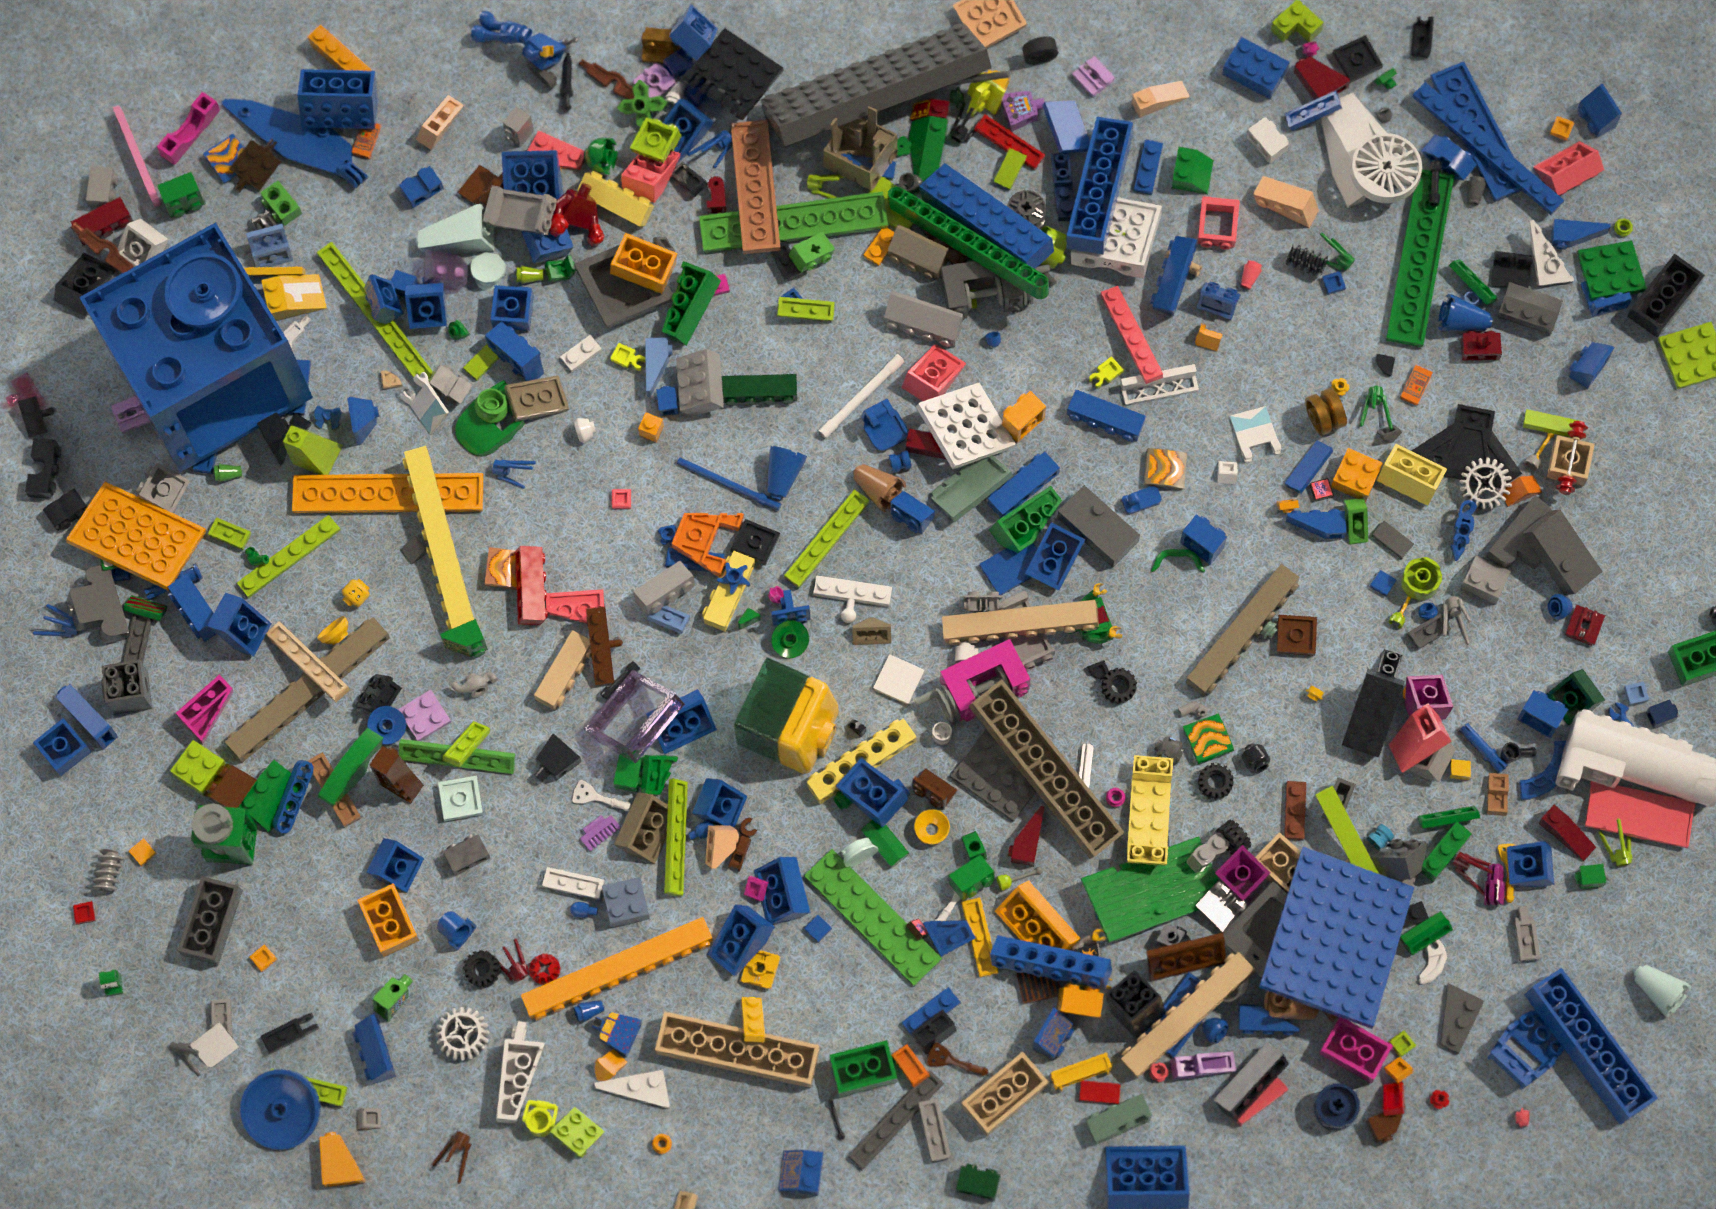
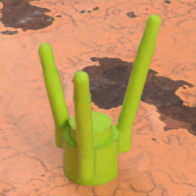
M809 174L807 189H812V194H819L829 199L837 198L819 189H823L824 181H839V178L845 177L839 174Z
M1618 818L1617 827L1621 849L1615 850L1616 854L1612 852L1602 831H1598L1610 855L1611 863L1616 862L1617 867L1632 864L1631 859H1633L1631 837L1627 836V848H1625L1621 820Z

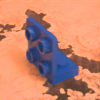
M1586 281L1580 285L1592 317L1628 308L1632 299L1629 292L1625 294L1620 292L1610 298L1605 299V297H1601L1591 301Z

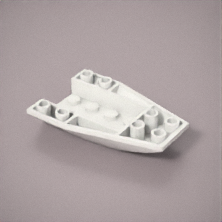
M1353 93L1339 98L1342 109L1321 118L1332 177L1348 208L1362 203L1366 199L1357 190L1351 179L1350 165L1356 149L1367 138L1386 133ZM1383 141L1385 152L1387 153L1390 142ZM1379 142L1373 143L1381 154ZM1368 146L1364 148L1366 151L1374 155ZM1393 153V156L1400 157L1399 154ZM1361 154L1357 156V158L1368 160ZM1355 164L1356 169L1367 167ZM1405 175L1412 181L1416 180L1415 177ZM1385 180L1384 188H1387V180ZM1400 181L1403 186L1407 185L1404 182Z

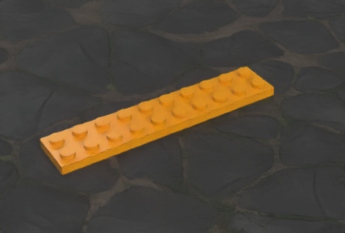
M483 473L435 474L445 512L483 511ZM410 474L293 475V513L418 512L420 510L418 504L415 505L412 494L415 491L408 483L407 476H410Z

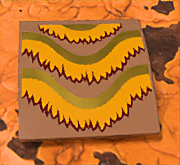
M489 547L485 586L505 587V589L516 590L514 550Z

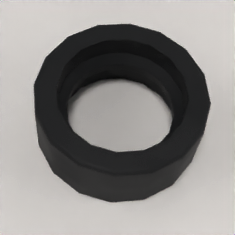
M1048 36L1034 38L1026 42L1022 47L1025 62L1029 65L1050 62L1059 54L1055 39Z

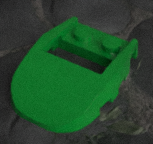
M503 380L491 388L497 389L506 396L508 413L514 418L504 389L505 385L508 384ZM475 399L457 420L455 434L459 443L468 452L475 456L483 457L494 453L499 447L510 442L514 435L525 425V420L514 421L501 431L494 423L485 422L477 415Z

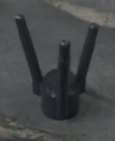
M965 101L962 103L955 124L950 131L951 139L960 144L964 141L968 142L976 133L973 129L968 134L969 130L965 127L974 108L969 110L962 124H959L965 109Z

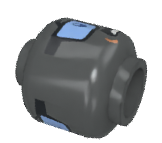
M1166 736L1163 741L1158 740L1154 750L1158 751L1157 757L1173 758V764H1175V762L1179 763L1185 749L1182 748V742Z

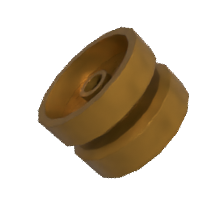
M1333 388L1321 391L1320 397L1317 394H1313L1305 398L1308 416L1320 436L1330 433L1332 427L1340 429L1347 425L1344 407Z

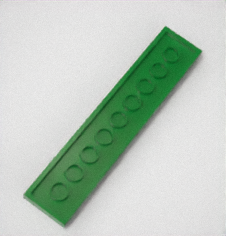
M1422 169L1419 184L1412 195L1386 341L1423 348L1455 175L1439 174L1438 194H1440V205L1433 207L1428 205L1432 174L1430 170Z

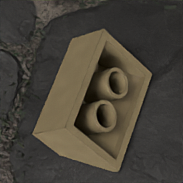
M898 224L888 248V257L896 264L902 263L906 265L910 271L916 272L917 270L923 273L925 278L938 281L941 275V267L946 266L948 263V248Z
M638 792L614 845L626 853L655 864L667 838L668 805L652 794Z

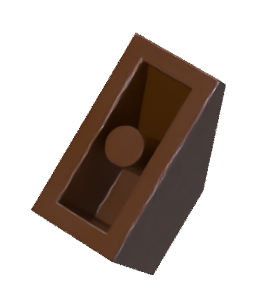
M1384 1112L1367 1119L1366 1123L1376 1143L1382 1142V1144H1386L1393 1140L1392 1136L1397 1133L1403 1114L1384 1116Z

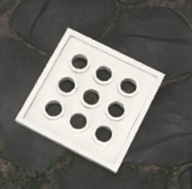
M980 383L920 402L916 406L952 469L1010 450L1016 445L1009 432L1002 426L1001 418ZM968 402H972L976 408L970 407ZM953 407L958 408L961 413L955 412ZM938 412L943 413L946 418L940 417ZM977 418H982L985 423L979 422ZM962 423H967L970 429L964 427ZM947 428L953 429L955 434L949 433ZM986 433L992 434L994 439L989 438ZM971 438L978 440L979 444L973 443ZM956 444H961L964 447V449L962 450L958 448Z

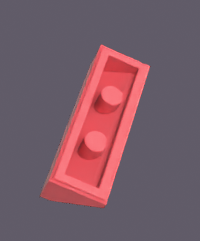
M1278 1077L1237 1121L1239 1126H1242L1289 1090Z

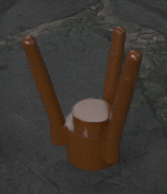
M456 1131L455 1135L451 1136L449 1142L433 1161L432 1166H435L450 1147L452 1148L445 1162H449L455 1150L462 1151L464 1149L457 1181L460 1184L468 1152L472 1145L469 1143L471 1137L461 1131Z

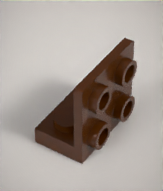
M479 165L458 193L474 205L481 204L486 209L492 185L504 189L503 173L501 172L497 176L482 165Z
M926 768L919 778L914 776L912 779L913 792L921 798L924 796L930 800L929 803L937 809L940 807L945 809L957 792L955 787Z

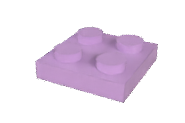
M432 690L427 691L398 709L404 715L406 724L417 741L425 739L451 723Z

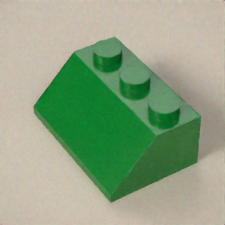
M273 759L258 777L238 807L245 808L253 821L268 832L274 828L273 820L291 772ZM299 782L293 785V791L295 793L298 792L301 788ZM292 800L286 804L287 811L293 805Z

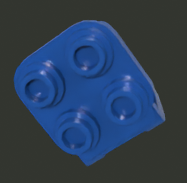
M888 399L863 411L861 418L864 422V431L877 450L885 451L907 438L908 429Z

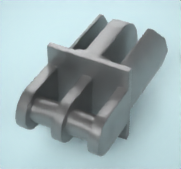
M264 210L265 213L261 215L257 214L258 217L250 219L257 230L277 225L267 210Z

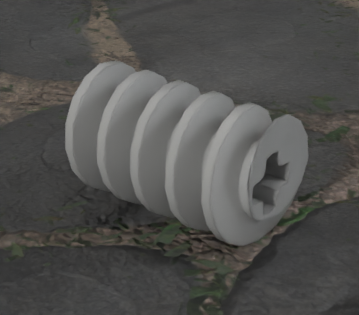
M100 849V853L103 855L98 857L100 863H97L96 867L99 870L95 871V876L98 878L93 879V883L96 885L92 886V889L111 892L117 890L112 884L119 882V880L114 878V876L120 875L116 868L122 867L117 861L124 858L117 851Z

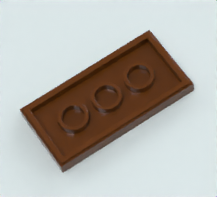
M1223 932L1146 951L1150 981L1226 963L1224 961L1226 959V949Z

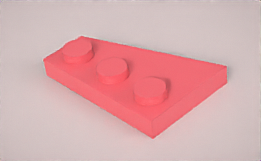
M541 131L537 132L527 150H557L561 168L580 170L586 160L584 158V150Z
M603 589L547 593L546 598L548 614L586 624L585 608L604 606Z

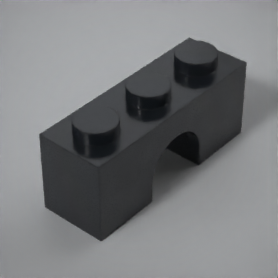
M33 438L31 457L34 462L44 463V468L38 474H28L25 488L28 497L51 499L52 493L56 491L54 478L59 473L57 458H60L62 448L56 440Z

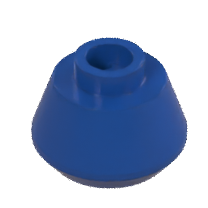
M1554 594L1548 601V612L1556 620H1562L1572 612V602L1564 595Z
M1208 1018L1203 1024V1033L1209 1043H1218L1227 1034L1228 1024L1223 1019Z

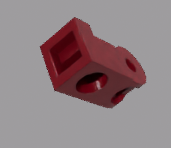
M714 176L708 181V190L712 201H707L708 214L726 213L724 181L722 178Z

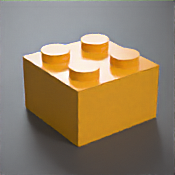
M1031 391L1027 394L1024 393L1017 399V403L1014 406L1010 405L1004 410L1002 426L1018 443L1045 419L1046 406Z
M1348 448L1333 479L1331 488L1357 499L1363 498L1366 502L1383 463Z
M1065 984V987L1059 988L1056 1009L1062 1013L1098 1018L1101 1017L1104 993H1099V989L1087 987L1084 990H1079L1077 985Z

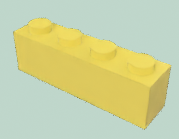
M592 171V173L584 174L577 191L582 183H586L592 187L589 195L596 201V204L640 227L646 225L654 208V205L650 204L649 199L640 196V198L635 196L632 190L618 187V183L608 179L606 181L598 172Z
M733 551L731 556L728 555L726 563L728 562L730 567L736 569L747 565L748 569L744 571L743 577L749 580L755 566V559ZM726 569L724 573H722L721 577L718 578H723L726 575ZM719 583L717 589H713L709 600L711 602L709 607L706 606L703 610L704 624L726 632L746 585H738L735 593L731 595L730 585Z

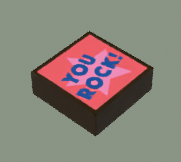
M1328 478L1309 484L1315 502L1334 496Z
M919 918L910 921L906 925L917 940L929 936L928 931Z

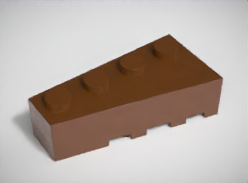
M382 746L369 765L379 785L411 804L424 785L401 759L397 750L390 746L388 749Z

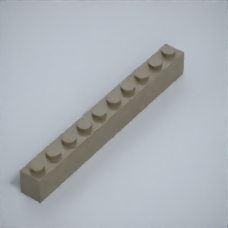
M372 617L370 620H365L356 632L349 633L343 643L335 645L331 649V653L326 657H321L320 660L340 679H343L388 641L390 636L377 620ZM304 672L299 680L293 681L287 686L286 691L282 694H277L267 707L263 706L260 708L254 718L246 720L242 724V728L237 732H232L227 737L226 745L242 763L325 694Z

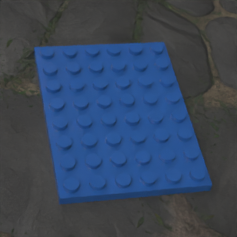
M1302 847L1259 988L1372 1029L1378 1015L1414 887Z

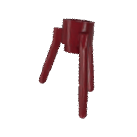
M1460 851L1452 864L1456 866L1455 871L1461 874L1484 896V891L1463 870L1467 871L1472 865L1492 874L1493 871L1485 867H1489L1491 863Z
M515 938L514 943L521 964L514 961L505 946L502 949L512 965L509 967L510 972L500 962L498 963L501 965L500 969L508 976L510 981L514 980L517 983L529 975L527 972L529 968L525 963L518 940Z

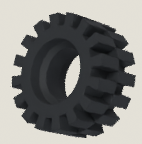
M1115 668L1106 673L1101 684L1102 694L1105 695L1106 700L1109 699L1111 703L1120 704L1126 703L1133 697L1137 690V680L1134 679L1135 676L1130 673L1131 671H1126L1125 668ZM1115 679H1122L1126 683V690L1124 692L1117 693L1112 689V682Z
M1211 763L1210 766L1206 765L1200 772L1198 778L1199 790L1208 799H1223L1232 790L1234 777L1231 775V770H1227V766H1220L1221 763H1217V765ZM1212 775L1220 776L1223 780V785L1217 789L1212 788L1208 783L1209 777Z
M1229 819L1216 830L1217 833H1222L1230 843L1226 850L1230 851L1233 855L1242 845L1247 850L1251 848L1252 843L1250 838L1247 837L1248 834L1243 831L1242 827H1239L1238 823Z
M479 950V952L474 951L473 955L469 954L467 956L469 959L464 961L465 966H463V970L465 973L463 974L468 982L477 987L486 988L489 984L492 986L494 980L497 981L499 979L497 976L501 974V971H499L501 965L494 955L487 951ZM479 962H486L489 966V971L484 976H478L475 973V967Z

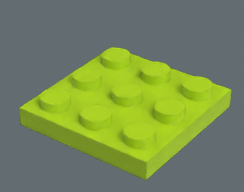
M1712 322L1658 337L1657 340L1677 389L1716 378V331Z

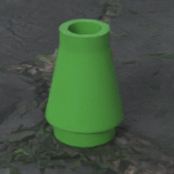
M226 464L214 466L215 481L223 482L242 477L241 466Z

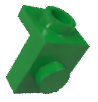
M571 255L566 256L564 260L545 263L544 266L549 282L568 280L573 276L576 270L574 268L575 262L572 260Z

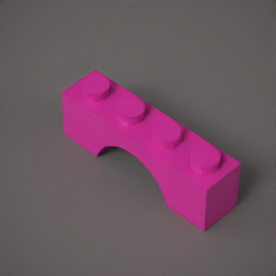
M202 91L191 104L189 115L183 125L177 131L167 133L157 145L160 156L176 165L220 112L217 101Z

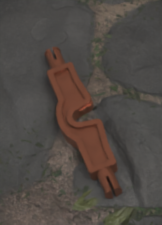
M581 59L579 66L586 69L587 74L601 85L608 87L611 82L616 81L617 84L613 90L616 95L624 99L635 98L633 87L627 83L621 74L615 71H607L595 62L590 64Z
M76 222L70 227L79 234L78 238L95 254H100L105 248L109 249L110 252L105 258V262L118 269L121 273L134 267L133 264L120 255L117 247L109 240L100 239L88 228L83 229Z

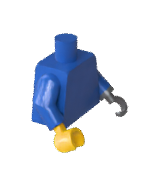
M538 33L530 37L528 42H522L524 44L522 55L542 71L559 63L565 49L570 44L579 42L580 39L575 37L570 40L566 38L555 41L543 33Z

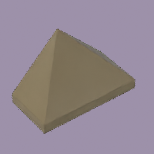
M870 617L852 626L853 645L891 643V625Z

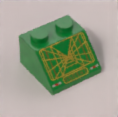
M476 619L440 634L446 649L468 657H480L488 650Z

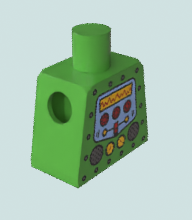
M403 974L399 980L392 977L373 997V1011L389 1022L409 997L408 987L413 980L406 974Z

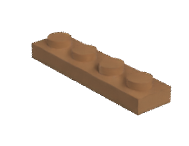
M323 752L308 760L313 765V775L321 788L333 772V768ZM348 794L333 807L344 827L361 819Z

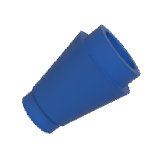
M601 1000L578 1003L577 1006L573 1007L578 1022H585L604 1011Z

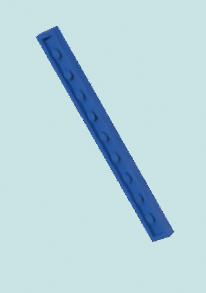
M1426 82L1413 93L1412 98L1547 213L1552 215L1564 203V199Z

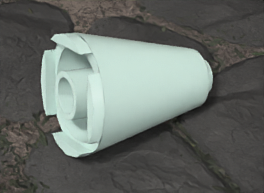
M1648 965L1644 967L1639 966L1634 973V976H1636L1635 982L1666 1017H1670L1669 1012L1674 1013L1687 997L1685 991L1687 989L1691 990L1690 984Z

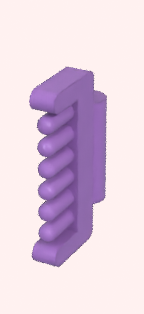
M600 815L582 829L586 834L581 837V841L589 851H592L593 847H597L596 843L598 845L601 844L599 839L604 842L605 839H608V835L612 836V832L616 833V829L620 830V825L611 815L606 819Z

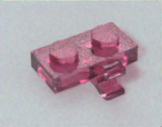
M28 373L11 381L17 394H11L6 397L10 408L18 405V401L37 396L40 407L46 404Z

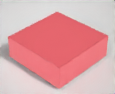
M612 489V509H631V489Z

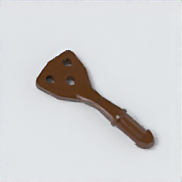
M935 1042L929 1051L927 1061L929 1066L941 1067L951 1064L981 1076H986L989 1073L988 1069L984 1066L981 1067L955 1058L945 1046L938 1042Z

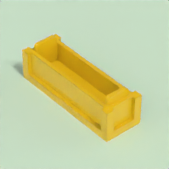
M1106 1052L1050 1072V1077L1055 1090L1060 1089V1092H1062L1064 1087L1081 1080H1086L1105 1072L1109 1075L1112 1065Z

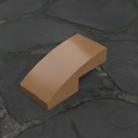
M1489 773L1488 815L1507 816L1509 774Z

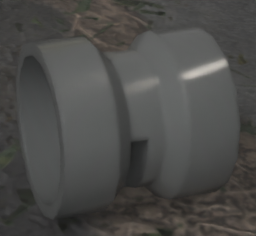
M904 173L899 179V186L914 194L920 191L919 185L923 183L919 176L912 173Z

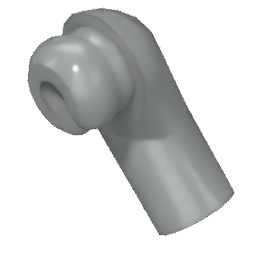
M1195 701L1178 708L1181 717L1189 713L1204 717L1208 712L1206 706Z

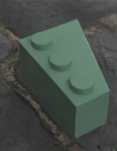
M1143 1094L1128 1098L1119 1105L1115 1104L1108 1107L1107 1111L1101 1114L1096 1112L1088 1116L1085 1124L1094 1144L1098 1145L1150 1122L1152 1114Z

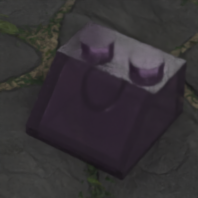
M425 250L424 284L443 283L444 289L461 290L467 284V265L461 255Z

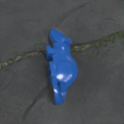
M1465 500L1461 504L1460 513H1458L1454 525L1455 535L1453 537V545H1450L1455 561H1458L1464 553L1465 546L1470 542L1469 535L1474 530V517L1472 514L1476 511L1477 505L1472 500ZM1469 505L1470 508L1462 513L1463 507Z

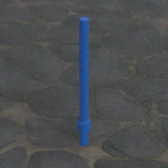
M681 457L677 461L678 465L750 497L762 506L767 505L778 511L781 508V503L770 499L764 493L759 494Z

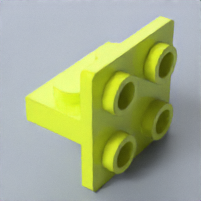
M993 80L970 83L967 94L972 99L967 113L971 108H974L971 114L973 116L986 108L993 115H996L1005 90Z

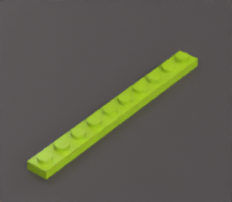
M331 241L318 250V256L411 376L414 378L418 374L420 377V374L425 372L429 380L433 373L432 369L394 321L384 324L373 318L372 308L366 300L365 283Z

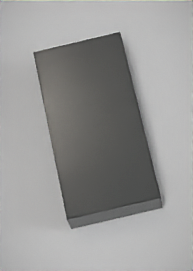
M1383 521L1372 534L1373 538L1400 559H1403L1414 546L1413 542L1386 521Z

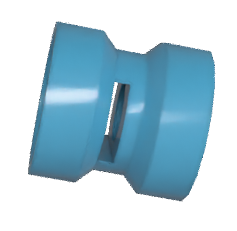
M1380 824L1374 833H1370L1367 836V840L1371 845L1376 843L1373 847L1378 851L1384 848L1387 842L1394 839V834L1384 824Z

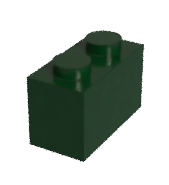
M961 1165L956 1192L995 1201L1001 1175L997 1174V1171L986 1168L983 1171L977 1169L978 1166Z

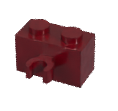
M1468 331L1463 333L1461 337L1462 361L1500 360L1502 355L1501 333H1495V331H1486L1484 333Z

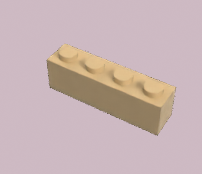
M573 630L571 631L535 692L534 698L536 701L553 710L563 705L566 699L564 695L567 690H572L575 684L574 678L577 674L580 675L585 667L583 663L586 658L591 657L588 638Z

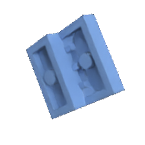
M283 224L246 233L256 267H272L294 261Z

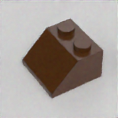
M225 764V766H221L218 770V776L206 787L204 796L217 805L238 808L257 780L237 767Z

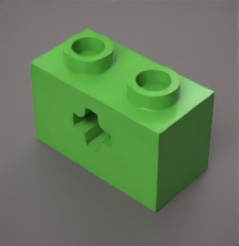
M821 232L794 245L789 253V257L800 272L805 270L811 271L818 264H825L830 261L835 248L826 235Z

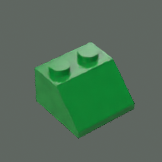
M1178 147L1171 188L1208 194L1214 160L1197 149Z

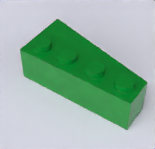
M682 261L681 268L683 269L681 276L678 275L676 282L678 286L676 293L672 295L671 300L673 303L671 309H668L662 332L671 340L687 346L721 280L709 270Z

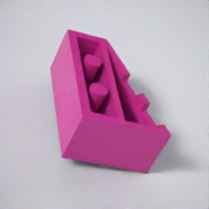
M219 674L176 712L177 717L202 744L234 692L233 688Z

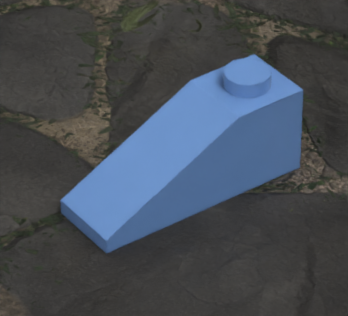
M668 337L645 338L647 397L652 396L669 363V355H673L672 344H669Z

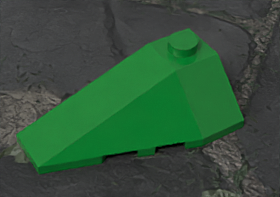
M1049 486L997 520L989 528V531L999 545L1019 553L1035 541L1040 531L1062 502V499L1053 487Z

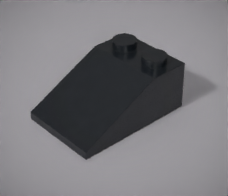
M83 253L55 285L54 301L87 316L88 312L79 297L110 281L116 268Z

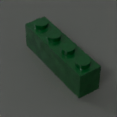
M797 374L721 376L723 403L729 406L736 405L737 403L754 405L756 402H763L766 405H771L775 402L792 404L794 401H797Z

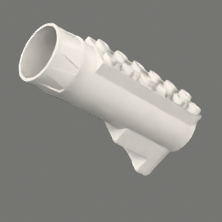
M1582 710L1577 712L1573 719L1555 783L1562 788L1573 791L1580 778L1611 788H1615L1618 782L1623 779L1690 802L1713 807L1716 802V759L1703 753L1693 752V745L1688 744L1685 740H1674L1666 734H1655L1647 728L1632 727L1628 722L1613 721L1611 717L1597 716L1592 711Z

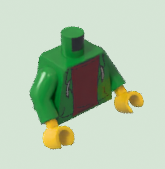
M1101 583L1095 584L1093 590L1081 600L1096 601L1099 627H1094L1095 629L1091 631L1075 630V632L1079 631L1082 640L1099 645L1111 641L1113 638H1122V634H1116V631L1121 628L1112 626L1103 600L1098 596L1107 593L1106 589L1101 592L1099 591L1100 586L1103 585Z

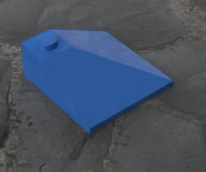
M557 150L501 152L504 190L543 196L548 194L556 199L563 195Z

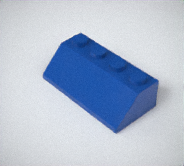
M1175 236L1174 240H1170L1168 251H1170L1169 258L1165 257L1162 268L1165 270L1163 276L1159 275L1156 286L1159 288L1157 294L1153 293L1150 304H1153L1152 308L1154 310L1175 315L1197 248L1196 239Z

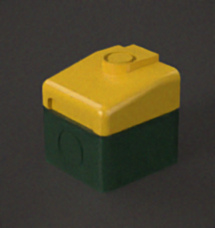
M766 657L734 723L736 743L743 748L777 763L780 762L782 765L802 774H807L811 772L819 755L825 757L836 734V724L834 722L839 713L838 703L825 682L813 677L810 678L807 674Z

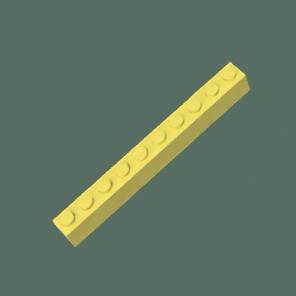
M423 446L405 451V458L402 461L405 470L409 469L408 483L415 491L412 494L414 504L419 506L420 511L417 512L419 523L423 522L425 529L421 531L424 541L428 540L429 547L426 549L429 559L433 558L434 565H431L434 577L438 576L439 583H436L438 593L442 594L444 601H441L443 611L448 613L449 619H446L448 630L474 620L430 455L427 447Z

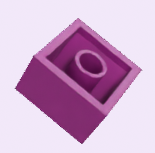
M1443 674L1407 676L1405 707L1409 717L1418 709L1429 704L1441 720H1446L1453 708V704Z

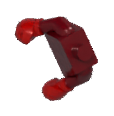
M582 183L578 191L568 189L557 199L549 229L551 235H562L568 228V224L589 230L587 236L589 245L598 246L604 241V233L598 223L597 204L589 195L592 189L590 185Z

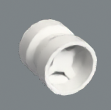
M938 722L933 727L932 738L939 745L947 744L951 740L952 729L948 723Z

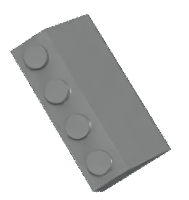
M891 291L884 316V324L893 330H897V328L904 330L906 334L911 336L915 334L920 335L926 341H938L944 347H955L962 329L963 314Z

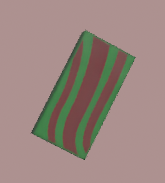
M131 595L124 604V610L160 621L167 611V606Z

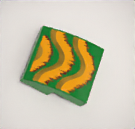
M1219 713L1183 726V731L1198 764L1234 751L1231 739Z

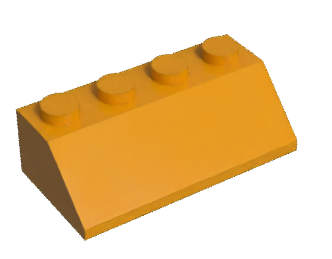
M1030 881L1018 885L995 910L998 916L1020 940L1071 950L1072 946L1081 939Z

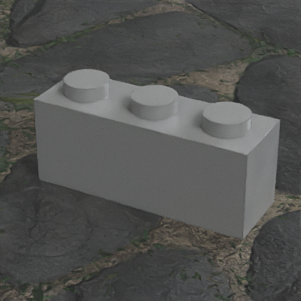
M678 561L634 590L635 602L648 616L652 613H657L662 607L674 602L683 593L689 592L695 586L694 576L681 561Z

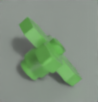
M638 80L633 86L635 98L623 99L617 108L625 115L636 113V124L641 128L646 117L652 119L651 111H663L668 101L660 95L649 98V86L644 81ZM642 102L645 104L644 109L641 108Z

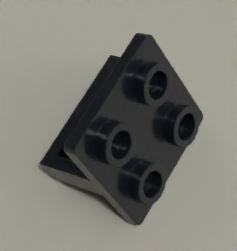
M375 674L369 679L365 691L358 696V702L355 706L365 709L370 714L379 707L391 706L402 687L393 682L391 676Z

